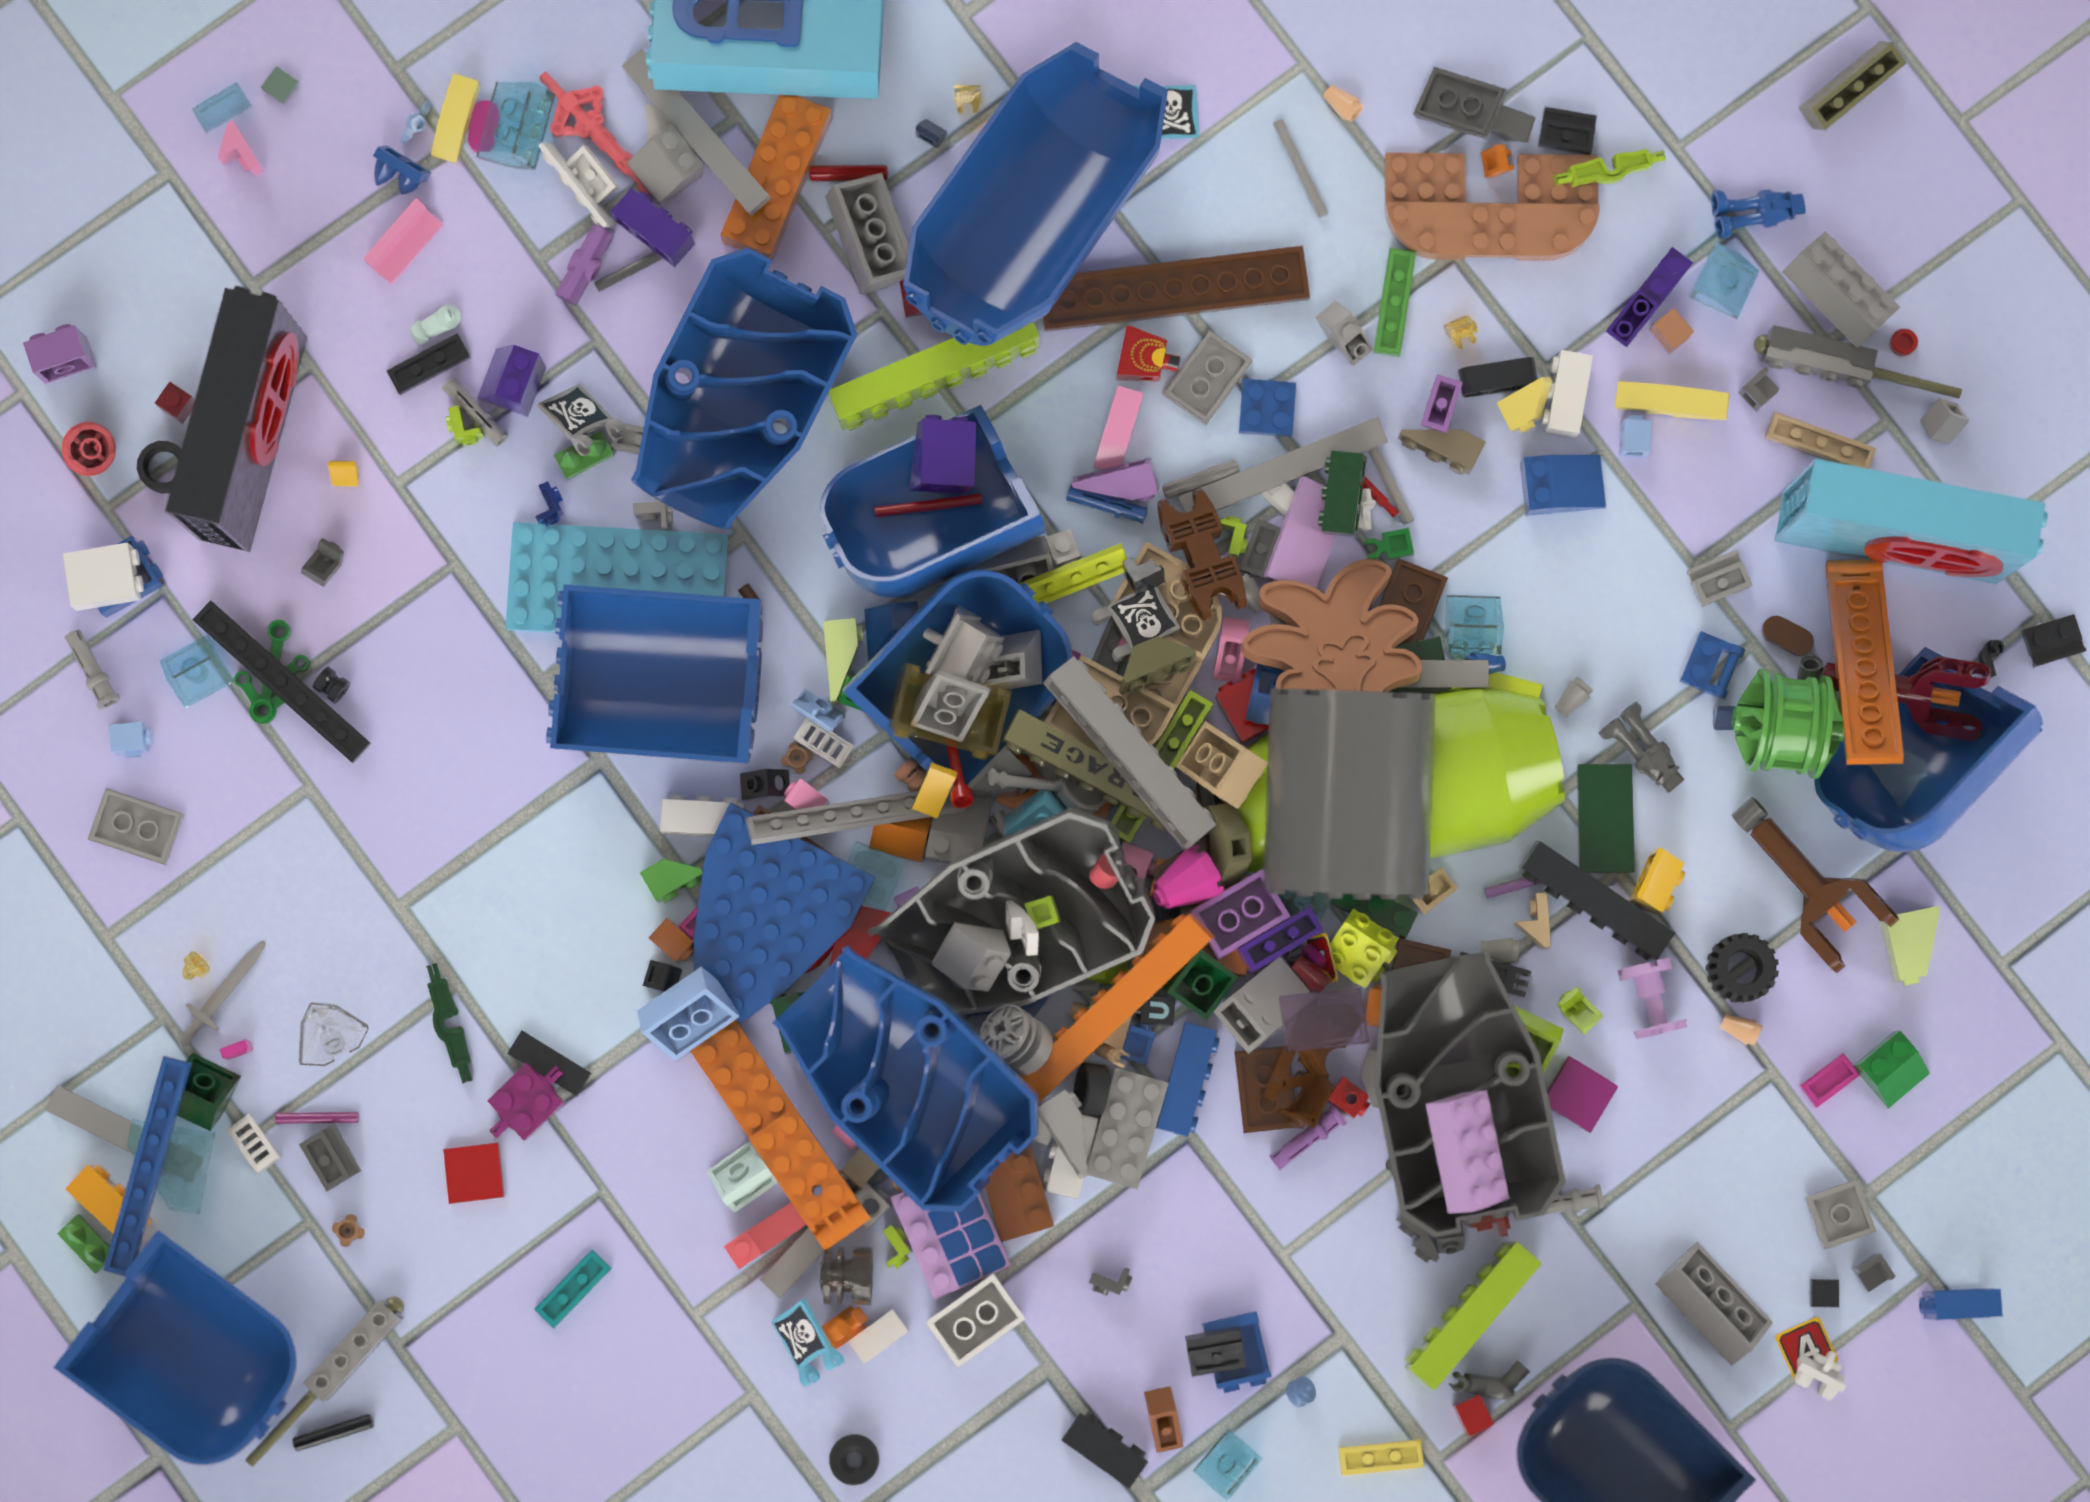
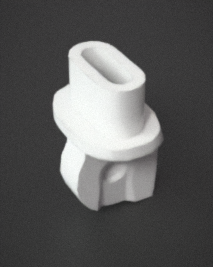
M1363 489L1358 527L1363 529L1364 532L1372 531L1370 509L1376 505V501L1372 500L1371 489Z

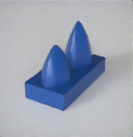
M388 145L377 147L373 154V157L377 159L374 169L376 185L386 183L398 171V187L402 195L414 191L420 183L427 182L431 174L430 171Z

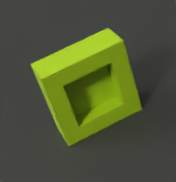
M1053 895L1025 904L1027 914L1037 929L1061 922Z

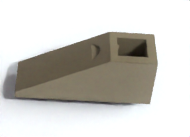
M1401 430L1397 438L1402 441L1401 444L1404 447L1413 451L1417 448L1425 452V457L1436 463L1442 461L1450 465L1449 469L1460 475L1464 473L1470 474L1486 441L1464 430H1447V433L1436 430Z

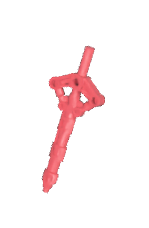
M546 71L543 72L538 79L558 99L553 123L550 126L552 135L557 138L563 135H577L582 139L590 137L602 152H605L615 161L614 164L625 176L629 175L638 184L637 188L640 192L643 191L653 198L627 165V162L633 156L628 151L625 152L616 142V138L602 126L604 123V118L601 114V109L603 108L602 100L604 98L602 88L600 86H593L566 93ZM592 102L594 110L586 112L580 107ZM572 114L577 120L574 128L573 126H566Z

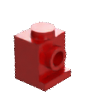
M1345 1077L1340 1078L1328 1098L1329 1103L1352 1119L1357 1114L1362 1117L1371 1104L1367 1101L1369 1098L1368 1094ZM1348 1094L1355 1095L1356 1101L1354 1104L1347 1103L1346 1096Z

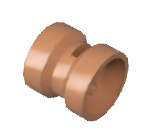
M910 757L897 770L894 777L900 782L906 783L907 789L910 792L919 791L927 771L922 770L918 766V762L913 757Z

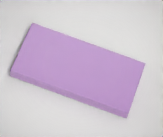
M1305 476L1300 477L1264 577L1273 581H1298L1317 589L1336 535L1323 533L1322 527L1318 526L1319 513L1324 511L1325 500H1322L1321 497L1323 484Z

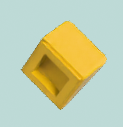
M354 461L328 462L330 479L333 486L356 487L359 485L360 467Z

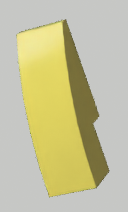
M453 73L437 124L431 156L457 164L470 127L472 112L481 89L479 81Z

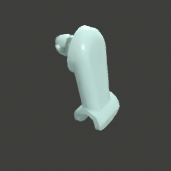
M444 305L423 321L417 320L411 326V336L417 344L423 345L429 341L430 337L458 326L461 320V313L453 305Z

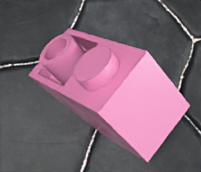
M801 778L797 783L792 781L784 793L786 796L785 803L792 810L828 805L830 803L827 798Z

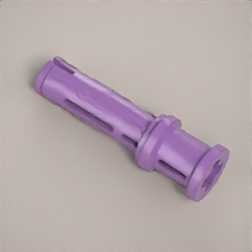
M1331 1104L1329 1110L1321 1115L1316 1128L1308 1126L1269 1157L1277 1168L1281 1170L1320 1139L1322 1141L1329 1138V1133L1340 1125L1345 1126L1347 1122L1336 1107Z

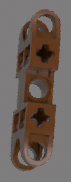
M1198 488L1192 490L1194 503L1192 511L1188 513L1179 512L1173 505L1170 506L1167 499L1158 501L1157 510L1160 529L1169 552L1172 553L1181 549L1184 552L1190 569L1183 571L1180 580L1189 603L1199 618L1205 621L1212 618L1209 605L1212 597L1224 596L1230 603L1233 602L1238 610L1246 607L1247 600L1243 577L1234 555L1221 559L1213 540L1219 538L1223 530L1215 507L1204 490Z

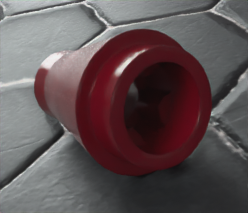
M1302 955L1291 967L1312 992L1315 990L1318 994L1324 990L1333 978L1328 973L1329 970L1309 961Z

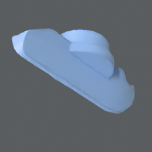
M426 100L418 113L408 116L407 128L400 140L402 145L412 139L414 132L418 133L425 129V117L431 107V103Z

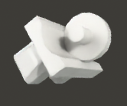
M1829 1351L1826 1356L1816 1353L1813 1360L1800 1354L1797 1360L1798 1369L1794 1377L1796 1384L1808 1388L1813 1378L1821 1381L1822 1383L1817 1392L1829 1401L1832 1400L1838 1391L1843 1393L1847 1386L1844 1383L1846 1377L1839 1373L1842 1365L1834 1362L1836 1353Z

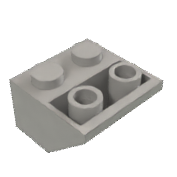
M1034 630L1002 636L1005 638L1001 644L1003 645L1002 652L997 659H993L989 667L990 674L987 680L980 685L989 687L992 691H1002L1042 684L1040 631Z

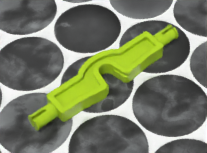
M1648 149L1617 153L1611 159L1613 171H1610L1603 159L1598 157L1585 163L1572 165L1565 173L1554 174L1553 180L1556 186L1569 182L1573 187L1592 182L1614 184L1621 181L1628 174L1648 170L1653 166V163L1666 161V155H1664V150L1649 153Z

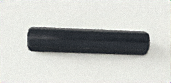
M370 1414L359 1416L296 1436L292 1439L295 1451L299 1452L374 1427V1422Z

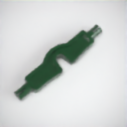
M434 963L432 966H426L431 980L427 986L434 1006L433 1027L437 1036L445 1043L453 1068H458L461 1083L464 1084L467 1081H473L468 1064L472 1063L467 1047L465 1030L462 1026L446 1028L445 1026L447 1019L458 1015V1008L451 995L447 980L441 979L438 964Z

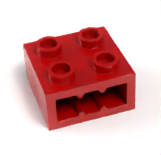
M1256 668L1241 675L1243 680L1233 684L1230 681L1218 688L1219 693L1215 696L1219 707L1241 745L1269 730V725L1245 720Z

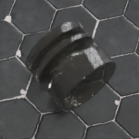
M833 1247L826 1251L824 1250V1256L820 1263V1289L824 1305H831L832 1292H837L838 1305L843 1304L845 1292L851 1293L853 1305H871L873 1248L854 1247L851 1259H846L844 1247H839L838 1259H833Z

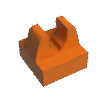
M1496 144L1481 152L1485 178H1495L1514 169V165L1508 164L1507 157L1512 155V152L1506 149L1505 144Z

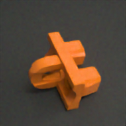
M850 1305L821 1326L832 1347L837 1350L867 1328L864 1322L868 1318L860 1307L853 1309Z

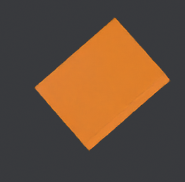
M933 817L873 826L869 849L921 863Z

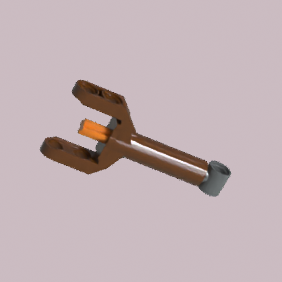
M1754 797L1748 799L1731 814L1744 831L1748 833L1752 830L1750 836L1803 894L1800 935L1835 973H1839L1846 965L1838 950L1812 923V920L1814 922L1827 912L1844 932L1851 928L1857 921L1839 902L1850 892L1849 888L1879 921L1885 922L1889 927H1892L1899 921L1896 913L1865 879L1824 877L1771 817L1764 819L1768 816V813Z

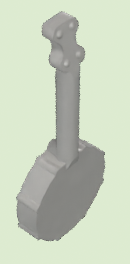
M994 768L988 771V779L991 786L998 784L1002 789L1006 786L1057 791L1058 798L1067 808L1075 807L1094 814L1106 803L1102 799L1103 794L1095 790L1089 793L1078 787L1079 782L1071 777L1065 780L1056 776V780L1007 775L1005 771L998 773Z

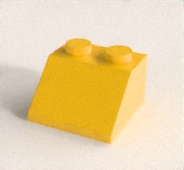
M1660 847L1650 852L1629 902L1657 915L1663 913L1664 910L1668 911L1674 900V896L1671 895L1675 885L1679 887L1684 878L1685 871H1682L1685 863Z

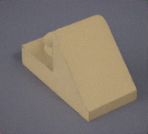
M1441 867L1429 876V894H1424V899H1413V901L1425 915L1458 888Z
M1536 893L1533 895V900H1529L1530 916H1534L1535 921H1517L1513 924L1541 949H1548L1551 947L1547 893Z

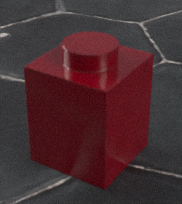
M169 381L154 404L160 410L181 424H184L192 412L195 399Z

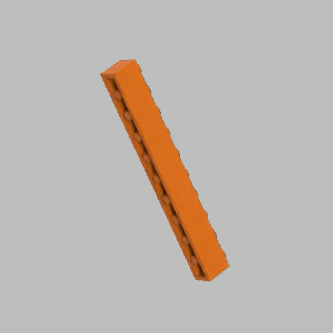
M1182 913L1171 923L1174 929L1167 936L1162 932L1151 943L1154 948L1147 955L1144 951L1131 962L1134 967L1128 973L1122 970L1112 980L1115 985L1108 992L1102 989L1092 999L1095 1004L1089 1010L1085 1007L1082 1008L1072 1018L1075 1023L1069 1029L1064 1026L1053 1036L1056 1041L1053 1043L1051 1054L1043 1066L1029 1075H1019L1038 1094V1104L1215 937L1193 913H1190L1188 916Z

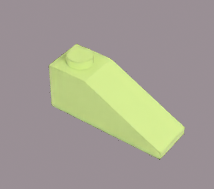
M856 618L823 621L831 705L838 703L837 698L859 650L858 641H863L862 625H857Z

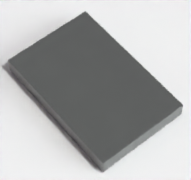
M1434 67L1413 114L1416 118L1487 140L1508 92L1505 88Z

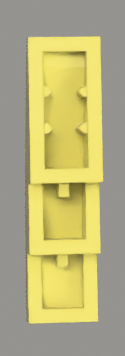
M1618 381L1615 408L1617 410L1644 411L1646 414L1672 415L1674 418L1727 420L1730 394L1674 385Z

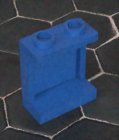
M1257 1311L1202 1323L1203 1332L1240 1327L1246 1367L1213 1373L1216 1388H1223L1224 1393L1240 1390L1239 1384L1250 1382L1251 1387L1267 1383L1266 1378L1272 1377L1260 1332Z

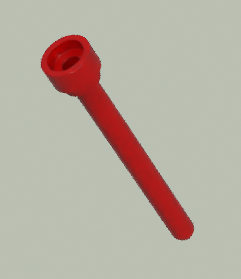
M944 736L950 768L957 772L954 787L950 793L952 805L956 808H966L974 802L972 790L964 782L956 740Z

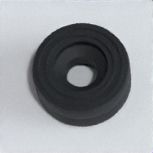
M850 1434L839 1439L832 1447L829 1455V1466L833 1475L840 1482L847 1485H861L869 1481L876 1473L879 1466V1453L875 1444L869 1438L859 1434ZM850 1452H858L862 1456V1464L859 1467L852 1468L848 1466L846 1457Z

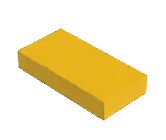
M931 762L912 809L938 818L957 772Z

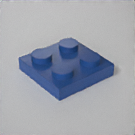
M1243 378L1239 433L1292 437L1296 383Z

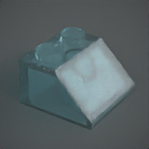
M1715 242L1708 253L1689 298L1738 319L1759 270L1740 253Z
M1447 595L1445 631L1447 653L1461 655L1474 652L1501 655L1504 635L1501 598L1495 596Z

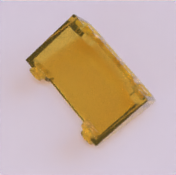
M909 663L899 668L889 729L894 731L893 736L903 739H909V736L955 747L972 752V757L982 760H988V756L997 755L1012 691L998 688L997 691L990 689L966 736L960 742L911 725L915 700L923 685L933 674L926 673L927 670L920 673V666Z

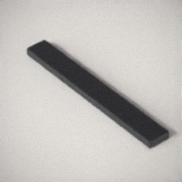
M210 600L192 619L350 762L354 763L372 744L214 602Z

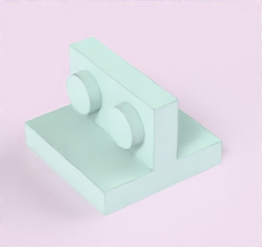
M750 1141L706 1171L722 1201L734 1213L778 1183Z

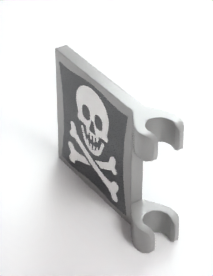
M580 384L538 403V408L572 441L577 453L581 456L589 454L590 449L588 447L593 444L591 438L586 436V434L605 426L613 440L623 437L621 431L625 429V424L620 420L614 419Z
M1157 586L1138 596L1133 592L1108 606L1093 611L1091 620L1096 626L1112 617L1127 644L1118 646L1112 651V658L1116 663L1129 657L1135 645L1155 637L1165 638L1180 630L1179 624Z

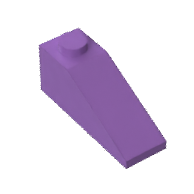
M1151 457L1075 476L1072 480V487L1075 489L1129 500L1139 498L1140 502L1153 499L1155 497L1154 494H1158L1159 484Z

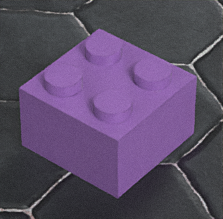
M61 325L55 328V332L46 335L45 333H38L32 335L29 341L23 342L32 372L45 384L96 367L87 337L75 325Z

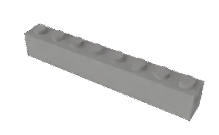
M1073 656L1046 679L1043 684L1184 850L1189 849L1217 825L1213 821L1212 814L1206 808H1202L1195 800L1196 797L1193 791L1188 787H1184L1178 780L1175 770L1161 760L1158 750L1145 741L1141 730L1135 724H1131L1124 716L1125 714L1121 706L1113 703L1107 696L1104 686L1099 682H1095L1090 676L1089 670L1083 662L1078 661Z

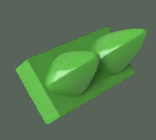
M601 430L589 436L593 441L592 446L588 447L590 449L589 454L585 456L579 455L574 445L554 455L567 480L614 456Z
M77 1214L57 1234L94 1273H98L105 1266L110 1246L80 1214Z

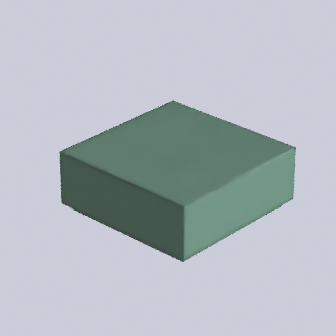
M276 66L261 86V89L282 104H285L300 83Z

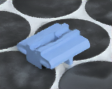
M807 689L799 695L798 699L792 702L791 708L828 732H832L846 717L845 713L831 706L829 696L823 699Z

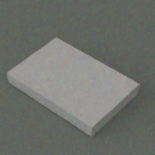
M1209 329L1163 392V396L1206 426L1253 360Z
M106 788L88 840L167 865L185 814Z

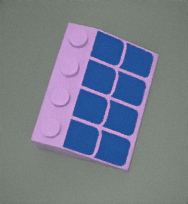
M905 1192L890 1197L934 1300L1011 1266L980 1194L962 1212L923 1211Z

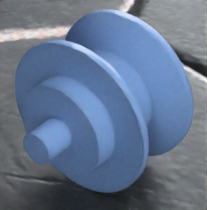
M1300 1376L1287 1384L1286 1394L1294 1406L1303 1407L1315 1400L1316 1388L1309 1378Z

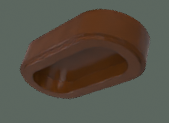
M1771 616L1762 625L1761 632L1766 641L1795 656H1803L1813 648V635L1805 628L1781 616Z

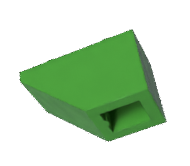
M662 859L641 871L640 874L658 903L663 900L664 904L677 898L679 896L677 892L687 887L690 890L702 882L700 878H702L703 871L701 868Z

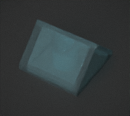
M209 635L160 660L167 682L185 708L234 682Z
M1227 1429L1195 1467L1193 1472L1228 1501L1263 1458L1230 1429Z

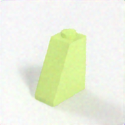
M1939 906L1896 914L1899 921L1892 927L1880 921L1894 982L1903 981L1904 986L1920 983L1919 977L1927 975L1940 913Z

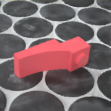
M790 1202L724 1245V1248L737 1268L741 1269L805 1227L806 1223L792 1202Z

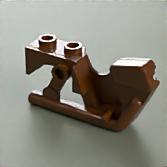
M1347 1004L1305 1007L1300 1011L1262 1095L1267 1099L1275 1101L1279 1090L1286 1091L1290 1088L1302 1087L1295 1101L1285 1109L1280 1108L1279 1110L1280 1113L1290 1118L1288 1123L1300 1129H1304L1305 1125L1316 1128L1334 1087L1328 1079L1330 1075L1326 1070L1325 1061L1332 1050L1346 1048L1360 1027L1362 1018L1354 1012L1355 1007ZM1298 1052L1299 1057L1297 1061L1304 1066L1306 1071L1299 1070L1295 1075L1287 1076L1286 1074L1294 1056Z

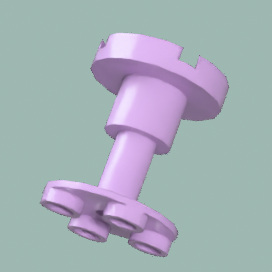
M1671 958L1656 960L1657 962H1647L1617 971L1620 981L1634 979L1638 998L1645 999L1651 1027L1634 1031L1633 1034H1635L1636 1039L1687 1027V1019L1667 1022L1660 995L1665 993L1660 972L1673 969Z

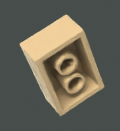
M1205 721L1175 767L1238 809L1247 798L1257 779L1262 775L1268 762Z

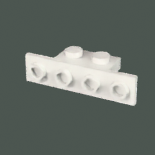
M541 142L538 147L543 152L542 157L549 165L554 166L558 170V177L566 186H570L576 193L574 195L576 200L582 206L589 209L592 213V220L600 227L614 228L617 225L601 204L620 186L588 146H582L566 161L552 143Z

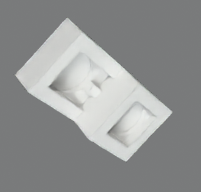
M1006 901L1005 924L1010 940L1022 939L1026 955H1038V930L1034 922L1019 905L1013 901Z

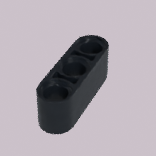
M1533 357L1468 366L1458 370L1459 381L1463 382L1461 392L1464 398L1520 390L1538 380Z

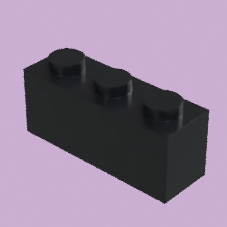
M1089 1411L1085 1415L1079 1412L1061 1438V1441L1130 1489L1148 1463V1460L1144 1458L1146 1452L1135 1444L1128 1447L1121 1442L1124 1436L1111 1427L1108 1432L1100 1427L1101 1420Z

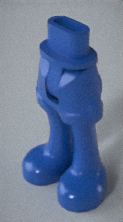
M1714 190L1711 197L1712 215L1718 216L1714 223L1715 230L1720 239L1729 238L1732 235V231L1741 227L1761 224L1764 228L1775 227L1778 223L1787 219H1794L1795 215L1806 213L1802 193L1792 194L1790 191L1784 193L1761 190L1757 196L1735 200L1727 199L1723 190ZM1756 209L1755 213L1743 216L1730 217L1725 215L1731 212Z

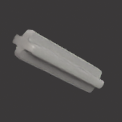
M1231 460L1171 481L1162 486L1166 499H1170L1240 472L1236 460Z

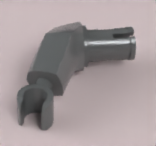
M1518 1360L1515 1361L1502 1378L1468 1373L1462 1375L1460 1372L1454 1371L1452 1376L1460 1380L1456 1384L1449 1383V1386L1456 1392L1466 1391L1491 1399L1509 1400L1515 1396L1514 1389L1530 1371Z

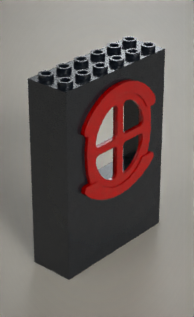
M234 286V289L226 287L224 289L165 512L197 540L251 552L308 337L302 328L299 327L297 321L292 318V315L282 305V302L277 300L276 295L261 292V295L251 294L250 289Z

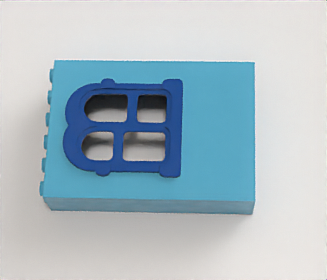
M654 0V2L650 3L652 25L648 27L650 49L646 51V65H648V78L653 79L654 89L879 99L885 0H757L780 1L784 3L783 27L778 30L738 27L739 2L742 0H727V21L723 27H707L695 21L692 12L694 6L701 0Z

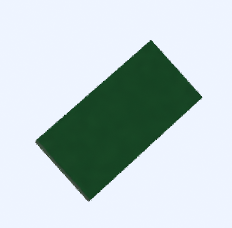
M1578 764L1579 868L1587 873H1634L1632 764Z

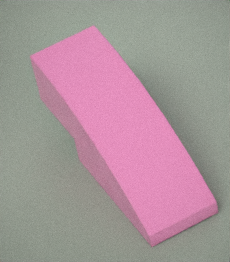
M1122 386L1117 387L1093 466L1094 468L1102 470L1123 464L1144 393Z

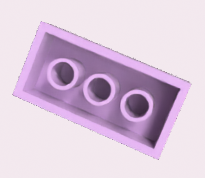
M1487 1090L1462 1092L1426 1104L1448 1213L1474 1212L1508 1200L1509 1194Z

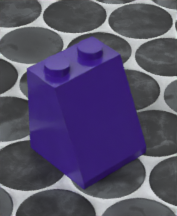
M517 345L496 348L477 399L528 417L547 368L540 354Z
M926 415L925 418L917 423L910 491L963 495L974 487L976 422H969L967 417H952V420H942L940 415Z

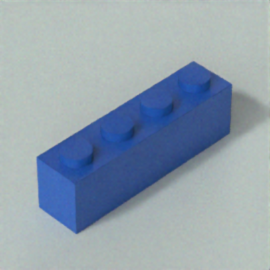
M1188 1022L1184 1023L1155 1129L1188 1137L1189 1132L1195 1133L1199 1117L1194 1116L1196 1106L1202 1107L1206 1093L1205 1090H1201L1203 1080H1209L1213 1064L1208 1063L1211 1053L1216 1054L1220 1038L1215 1037L1217 1030Z

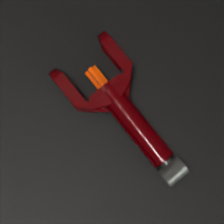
M1805 655L1800 658L1797 674L1798 680L1815 677L1818 681L1823 675L1830 676L1835 691L1839 692L1834 663L1827 662L1825 667H1823V660L1818 656ZM1938 656L1924 663L1917 673L1910 677L1895 674L1897 700L1899 703H1905L1909 707L1913 720L1925 733L1967 741L1977 740L1981 736L1982 723L1971 714L1931 708L1932 702L1959 707L1961 692L1936 688L1934 686L1935 682L1973 689L1983 687L1990 682L1991 669L1982 663ZM1945 669H1951V670H1955L1956 673H1948V672H1945L1944 670H1945ZM1972 674H1980L1984 677L1977 678L1973 677ZM1936 721H1945L1949 724L1941 725L1936 723ZM1963 726H1972L1976 729L1969 730L1965 729Z

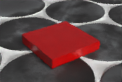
M498 1142L443 1149L449 1204L505 1197Z

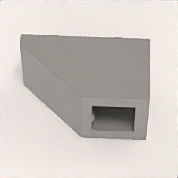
M1336 300L1315 317L1325 335L1351 365L1354 366L1373 350L1353 313Z

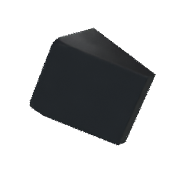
M650 960L642 986L665 992L679 982L682 969Z

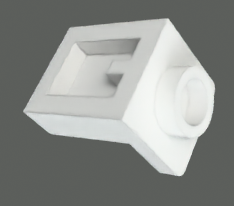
M1071 528L1045 537L1056 569L1082 558Z

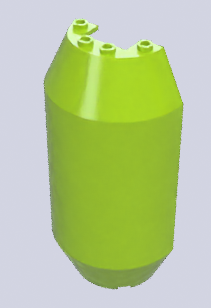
M1458 687L1430 693L1436 694L1430 860L1511 842L1564 802L1565 790L1562 785L1564 774L1560 751L1551 718L1547 716L1546 705L1540 697L1493 687ZM1268 732L1247 747V749L1266 762L1268 760ZM1267 766L1249 791L1247 798L1237 809L1250 832L1252 860L1247 871L1253 874L1261 869L1264 871Z

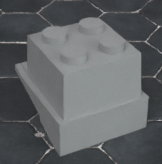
M958 605L943 635L931 628H927L923 634L924 638L937 645L933 655L926 664L928 666L926 673L935 674L939 670L977 684L984 683L990 674L989 667L993 659H997L1002 652L1003 645L1001 644L1005 638L980 622L981 617Z

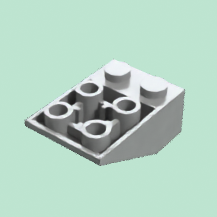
M1281 955L1213 1012L1249 1054L1259 1048L1296 1016L1316 996Z

